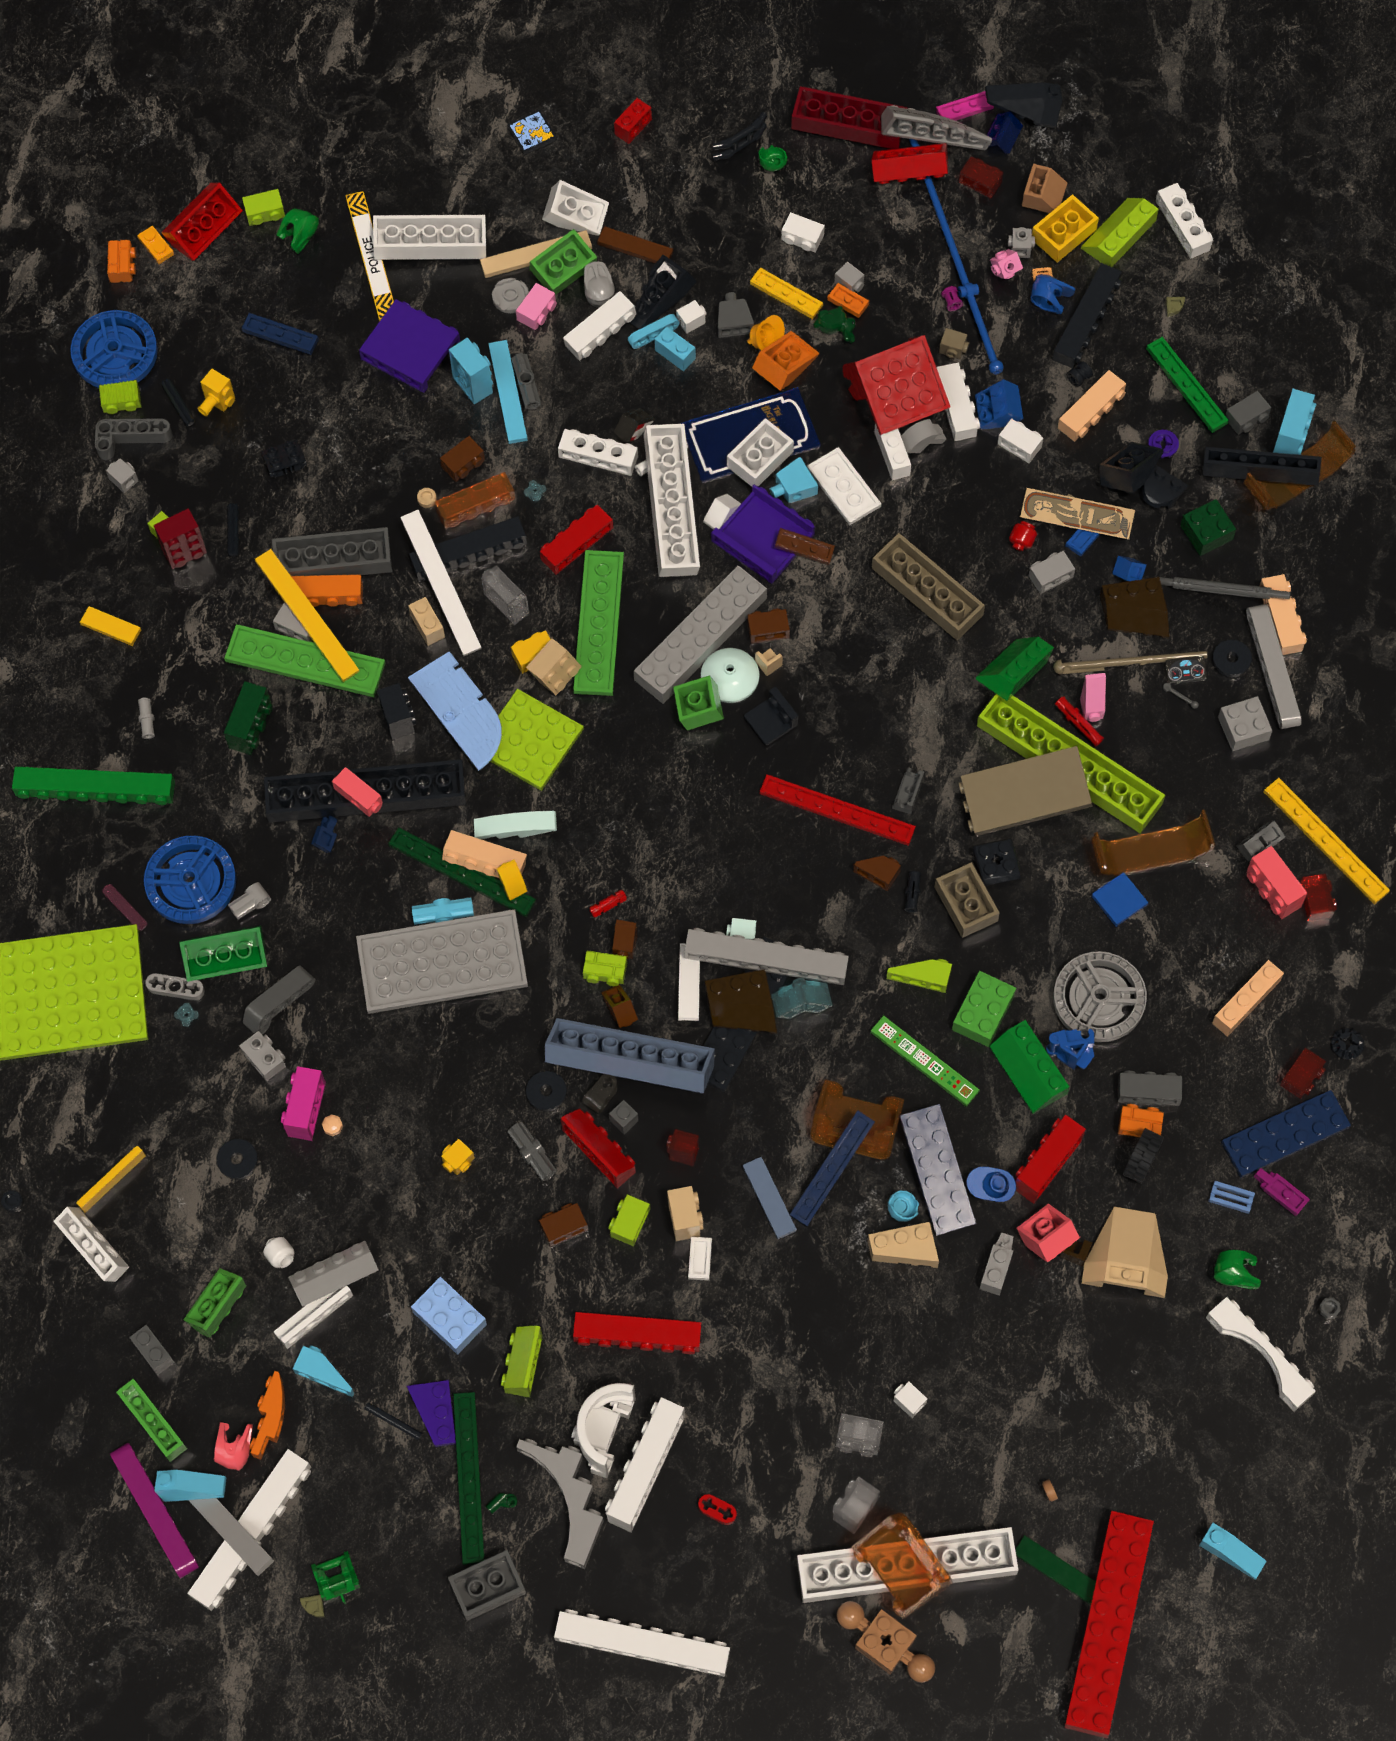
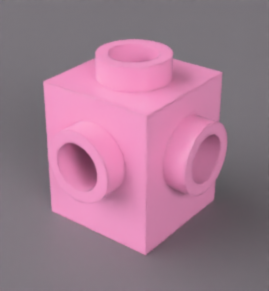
M1010 249L1000 251L995 254V257L990 259L992 264L991 270L997 277L1009 279L1015 275L1014 273L1023 269L1017 252Z

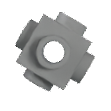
M1024 227L1013 228L1012 235L1008 236V247L1016 251L1019 258H1030L1031 248L1035 246V236H1031L1032 229Z

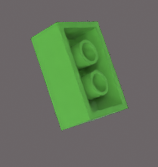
M573 229L530 261V270L545 288L556 295L581 277L587 264L597 262V256Z
M979 971L953 1022L952 1030L989 1047L1015 996L1016 987Z

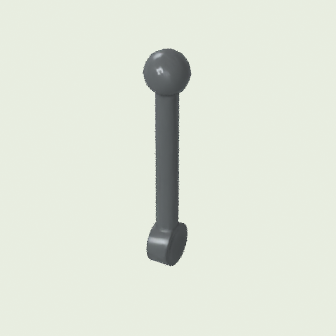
M1169 683L1163 685L1164 691H1170L1191 704L1192 708H1198L1199 704L1197 701H1192L1171 688Z

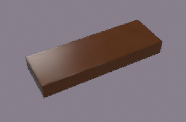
M782 528L779 529L774 548L826 565L830 564L835 547L834 545Z

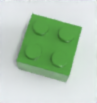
M710 675L673 687L679 720L687 730L724 719L718 686Z

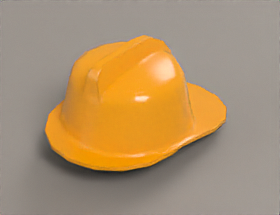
M778 315L767 317L761 323L751 328L750 338L747 340V343L763 350L784 336V322Z

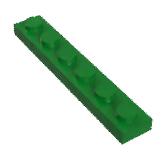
M1163 336L1147 345L1146 350L1212 433L1228 424L1229 420Z

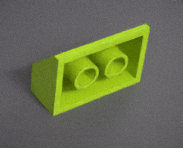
M540 1326L517 1327L516 1333L511 1334L510 1345L513 1346L512 1352L507 1354L505 1363L508 1366L507 1374L503 1373L501 1386H504L505 1393L530 1397L543 1337Z

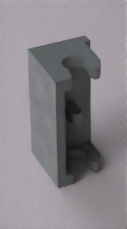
M907 768L906 773H904L892 809L911 814L924 778V771L919 770L915 774L911 772V768Z

